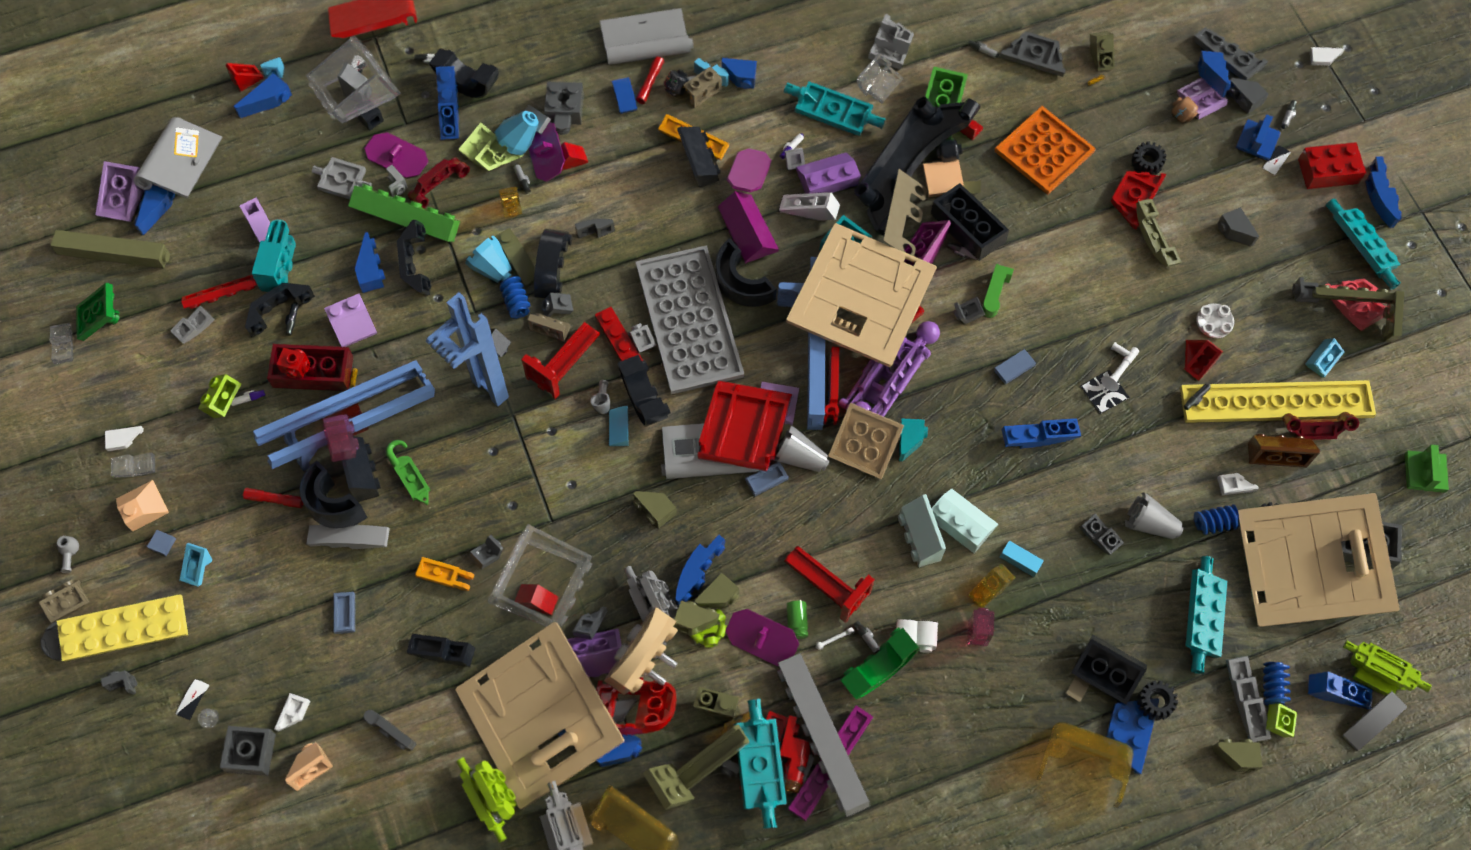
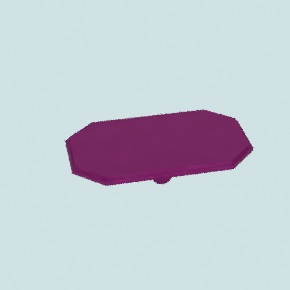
M549 122L542 134L537 131L535 132L532 144L528 148L536 178L545 182L559 175L565 162L555 124Z
M388 132L374 135L365 147L368 160L384 168L393 165L404 178L419 176L429 162L425 150Z
M750 148L737 152L728 174L727 182L733 189L750 193L759 190L763 186L772 160L765 152Z
M749 609L734 612L726 628V633L732 645L776 666H779V662L793 657L799 646V642L792 629Z

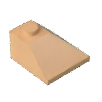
M153 480L116 498L117 508L122 519L132 531L169 513Z
M316 742L307 744L301 749L302 752L297 754L285 779L296 791L333 767L322 748Z

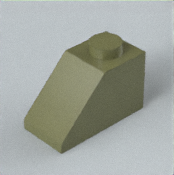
M721 573L697 597L694 603L698 607H709L711 609L726 608L729 604L732 606L739 599V587Z

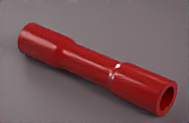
M656 56L654 58L645 82L639 90L636 101L640 104L646 103L651 87L663 66L664 60L661 57Z
M245 488L243 492V499L265 501L295 508H302L304 505L301 496L276 494L252 488Z

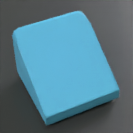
M280 57L261 64L265 77H269L273 73L279 78L283 77L284 65Z

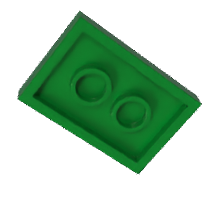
M104 283L76 306L77 340H86L106 323L115 325L118 322L119 311L113 309V284Z

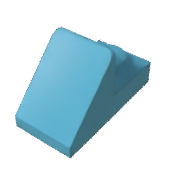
M190 543L186 544L180 581L195 586L202 584L205 566L212 562V558L206 548Z

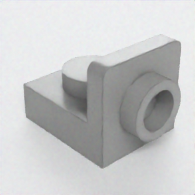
M390 165L386 168L389 175L387 179L391 183L388 188L392 197H394L395 195L403 194L408 186L404 177L393 165Z
M641 323L631 327L632 331L628 332L638 353L656 345L648 325L642 326Z

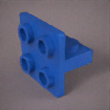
M1266 114L1264 120H1259L1258 123L1248 119L1236 148L1265 160H1270L1281 134L1280 131L1269 127L1273 117Z

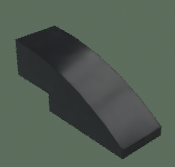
M412 634L406 653L442 663L470 667L475 647L467 642L451 641L444 637Z

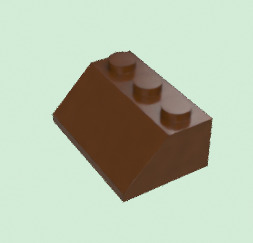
M1265 434L1253 435L1248 442L1249 464L1307 468L1320 454L1319 448L1312 439H1305L1301 436L1287 438L1283 435L1272 437Z

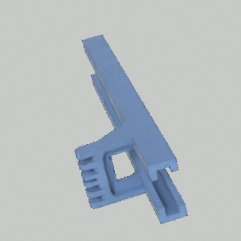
M811 257L809 273L817 257ZM779 283L778 306L793 307L797 294L799 295L804 283ZM808 332L807 430H822L825 416V339Z
M458 292L446 302L451 318L426 339V343L428 345L432 344L431 347L434 350L437 349V353L442 358L446 357L445 361L447 363L451 362L450 366L452 368H456L463 361H466L472 383L478 388L482 386L490 394L491 401L498 407L509 398L488 320L481 313L478 316L479 321L476 323L472 322L465 297ZM455 331L461 348L449 338Z
M415 360L253 431L254 440L260 446L284 435V441L288 444V447L268 455L269 459L267 461L270 467L274 469L297 459L302 471H305L309 468V462L317 450L336 441V436H348L434 397L435 388L429 379H426V375L422 373V368ZM418 376L424 385L417 390L298 442L295 437L297 429Z

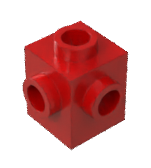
M283 348L276 365L281 373L290 378H303L305 372H308L310 368V361L302 350Z

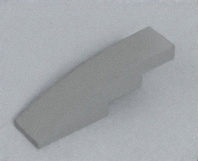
M309 525L306 544L311 547L327 545L331 548L350 547L351 549L387 547L390 528L369 525L329 528L323 525Z
M1248 656L1227 659L1226 664L1231 685L1248 738L1252 742L1271 739L1270 731L1266 729L1267 716L1263 698L1259 697L1256 678L1252 677Z

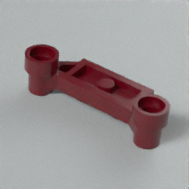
M456 157L451 160L443 159L417 180L418 183L414 190H411L407 197L411 201L421 203L422 208H426L429 200L425 195L453 173L457 174L460 178H464L470 172V167Z
M1342 412L1337 419L1300 420L1291 413L1285 414L1282 418L1288 431L1296 433L1297 436L1312 440L1337 439L1338 435L1345 430H1356L1360 423L1356 416L1348 412Z

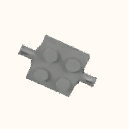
M334 157L331 158L329 164L324 169L316 166L312 168V173L321 175L317 185L318 190L351 199L354 185L361 186L366 184L372 186L371 183L362 181L366 173L365 167Z

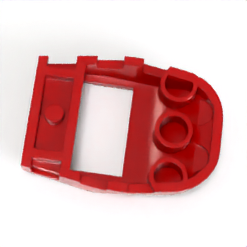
M598 680L596 691L613 719L618 693H622L609 684H603L602 680ZM654 680L652 682L644 681L637 692L635 691L634 694L631 692L626 693L628 695H640L635 724H616L621 735L645 734L664 728L670 722L675 712L677 696L674 687L668 682H665L662 686Z

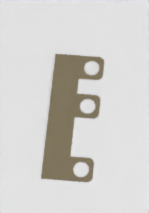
M899 169L884 241L905 252L903 245L905 243L909 244L912 248L910 255L914 256L915 246L904 239L902 235L907 215L917 222L922 220V210L910 202L911 193L921 200H925L927 189ZM915 186H920L923 189V196L917 194ZM912 207L919 211L918 218L911 214Z

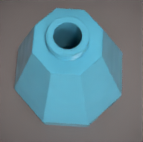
M523 111L504 120L495 130L498 143L502 147L504 145L508 147L507 151L510 154L523 155L531 146L539 123L536 115L529 111Z
M494 235L490 239H486L472 252L474 254L473 258L469 256L466 259L465 264L470 269L497 283L511 277L510 272L512 268L499 241Z

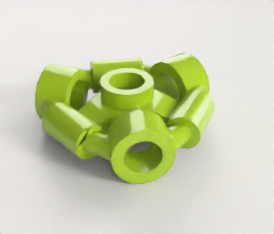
M718 608L715 611L720 614L718 620L720 624L690 636L697 644L701 643L705 648L717 646L719 640L724 638L726 632V616ZM707 634H715V635H716V636H711V637H707V638L703 639V636H704V635H707Z

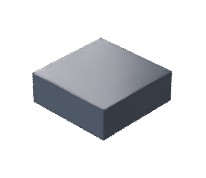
M156 530L147 548L167 556L176 538Z

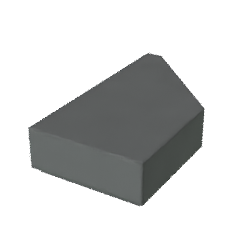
M601 607L595 613L590 615L587 613L581 616L573 630L574 636L592 640L608 612L607 608Z
M636 698L616 701L613 715L615 724L623 722L631 708L636 704Z

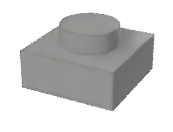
M802 148L784 151L788 170L805 165Z

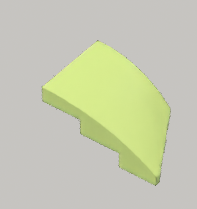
M482 123L476 127L458 149L465 157L487 171L523 156L510 154L507 151L508 147L505 145L502 147L498 143L496 134Z

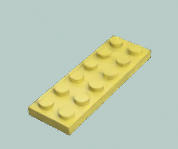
M182 595L57 621L62 661H70L188 635Z

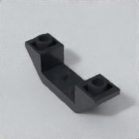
M412 220L397 240L400 278L419 293L428 296L430 295L431 282L423 274L414 275L416 268L412 257L414 249L411 245L424 242L426 230L423 223Z
M281 283L250 304L245 324L249 335L254 337L261 334L267 328L261 316L269 313L277 305L286 302L289 297H292L299 307L310 302L315 297L310 286Z

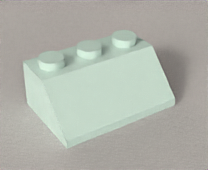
M953 489L942 495L931 508L937 525L973 553L979 549L998 526L994 520Z
M924 494L901 507L900 514L898 515L899 523L901 526H904L906 531L904 533L905 540L912 547V559L914 562L917 561L918 567L941 561L946 550L927 495Z

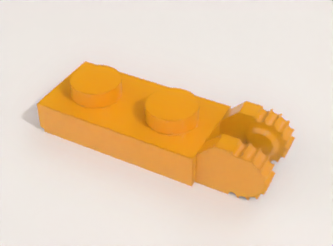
M425 557L421 558L415 573L417 578L451 588L456 587L464 591H469L470 585L456 581L458 575L469 580L474 578V574Z

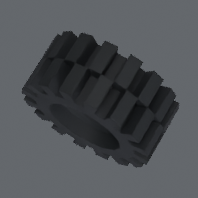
M1150 141L1146 145L1143 142L1135 149L1131 158L1132 167L1135 166L1134 170H1139V173L1150 172V175H1154V173L1157 175L1162 170L1166 161L1165 150H1160L1161 146H1155V142L1150 145ZM1142 156H1151L1154 158L1155 162H1146L1142 158Z
M1156 680L1147 683L1137 697L1139 698L1137 705H1141L1139 710H1144L1143 715L1147 716L1148 714L1150 720L1156 718V721L1165 720L1177 708L1178 700L1176 698L1178 696L1177 693L1173 694L1175 689L1173 687L1169 689L1168 686L1170 684L1166 683L1163 685V681L1160 680L1158 683H1156ZM1152 694H1159L1164 698L1165 705L1161 708L1155 707L1150 701V696Z

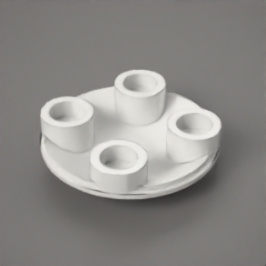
M1208 304L1203 306L1198 312L1197 325L1206 336L1222 338L1232 331L1234 318L1227 305Z

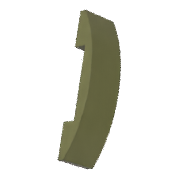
M1153 200L1138 201L1136 208L1139 226L1145 242L1153 255L1165 267L1181 264L1182 262L1175 247H1168L1155 219L1159 213Z

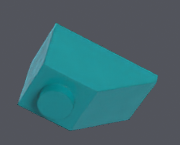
M901 419L900 424H903L904 428L899 437V461H904L923 444L924 438H927L928 427H925V420Z

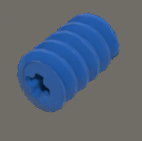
M519 276L507 278L500 283V291L509 311V316L515 319L528 315L530 312L528 308L531 306L530 302H528V296L525 295L524 286L520 283L521 278Z
M1235 504L1227 505L1223 508L1217 507L1216 509L1202 510L1201 512L1196 511L1194 513L1195 526L1204 535L1208 534V529L1214 534L1216 528L1218 532H1222L1223 526L1227 531L1230 530L1231 526L1233 529L1238 528L1239 513Z
M1280 662L1263 663L1265 666L1263 669L1265 674L1263 681L1266 682L1263 685L1264 690H1266L1263 693L1266 698L1264 705L1281 704L1285 706V702L1291 701V698L1284 696V694L1291 692L1289 689L1284 688V686L1290 685L1289 681L1284 680V678L1290 677V674L1285 673L1284 670L1290 669V666Z

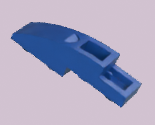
M455 66L436 67L441 139H459Z
M1376 156L1370 165L1371 173L1365 180L1366 189L1378 215L1390 228H1394L1398 221L1401 220V211L1398 207L1399 196L1396 195L1395 187H1389V180L1386 177L1387 165L1384 164V158Z
M1077 418L1045 420L1039 424L1004 426L1001 429L1005 446H1020V449L1052 445L1081 437Z
M718 535L707 548L699 544L687 560L679 578L676 591V605L678 608L681 600L684 602L690 601L692 598L691 594L696 589H701L705 584V573L702 570L706 571L712 564L711 560L715 556H720L725 550V539L722 536Z

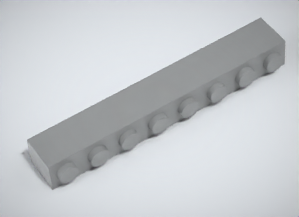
M801 653L779 662L780 670L777 671L781 682L785 681L788 686L785 691L789 700L793 699L796 704L793 709L797 718L802 717L803 719L802 729L806 737L810 735L812 743H810L814 755L818 754L821 759L818 764L822 773H827L830 779L827 781L831 793L836 792L838 799L835 801L839 811H844L846 817L870 807L865 791Z

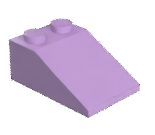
M104 161L96 209L97 216L132 221L144 189L139 188L133 181L140 168Z

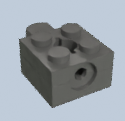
M547 82L544 113L545 116L551 119L550 122L555 124L557 134L559 135L569 133L571 124L581 125L583 83Z

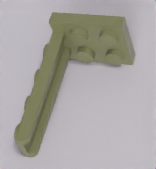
M1318 285L1312 291V296L1318 299L1385 303L1387 307L1384 308L1383 318H1386V325L1382 328V336L1385 337L1384 342H1394L1402 336L1404 291L1390 293L1386 289L1369 291L1368 288L1350 290L1347 286H1339L1336 289L1330 288L1329 285Z
M735 725L679 770H676L673 763L649 768L643 774L665 810L688 804L694 799L689 789L744 748L750 741L741 727Z

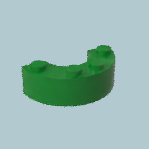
M898 627L891 632V638L879 647L880 651L876 655H869L864 660V664L855 668L851 667L844 672L845 677L841 681L856 700L866 696L885 683L919 651V646L904 628L900 629Z

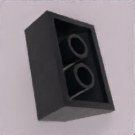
M700 127L677 128L699 188L719 181L718 174H721L718 164H713L712 158H715L712 148H707L706 142H709L706 132H701Z
M336 436L348 488L353 497L358 502L378 497V489H381L378 477L375 478L374 472L377 469L374 460H370L369 455L372 454L370 443H366L363 437Z
M1092 634L1071 673L1127 704L1145 674L1147 665Z

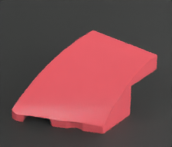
M1365 278L1355 281H1343L1339 285L1331 286L1330 283L1325 284L1329 285L1330 288L1336 289L1339 286H1347L1350 290L1368 288L1369 291H1376L1378 289ZM1332 300L1341 313L1361 331L1382 319L1383 311L1386 307L1381 303Z

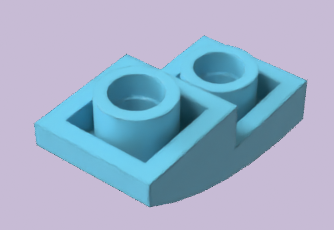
M700 58L694 61V72L697 75L711 67ZM717 64L714 65L712 68L722 77V86L729 85L728 72Z

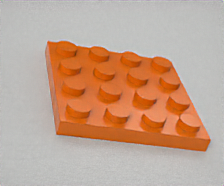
M1041 106L995 148L994 152L1049 195L1095 152L1096 148Z

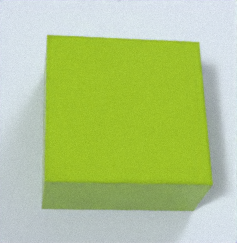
M1269 704L1266 729L1283 738L1294 737L1297 712L1281 704Z

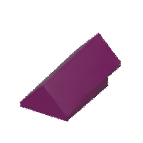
M734 191L718 206L730 236L741 250V256L745 263L779 252V248L752 195Z
M949 220L925 222L920 225L910 240V243L916 249L914 257L931 264L933 263L947 237L951 224ZM908 244L904 251L911 254V246ZM907 259L904 260V262L909 265H915V263L912 261H909Z

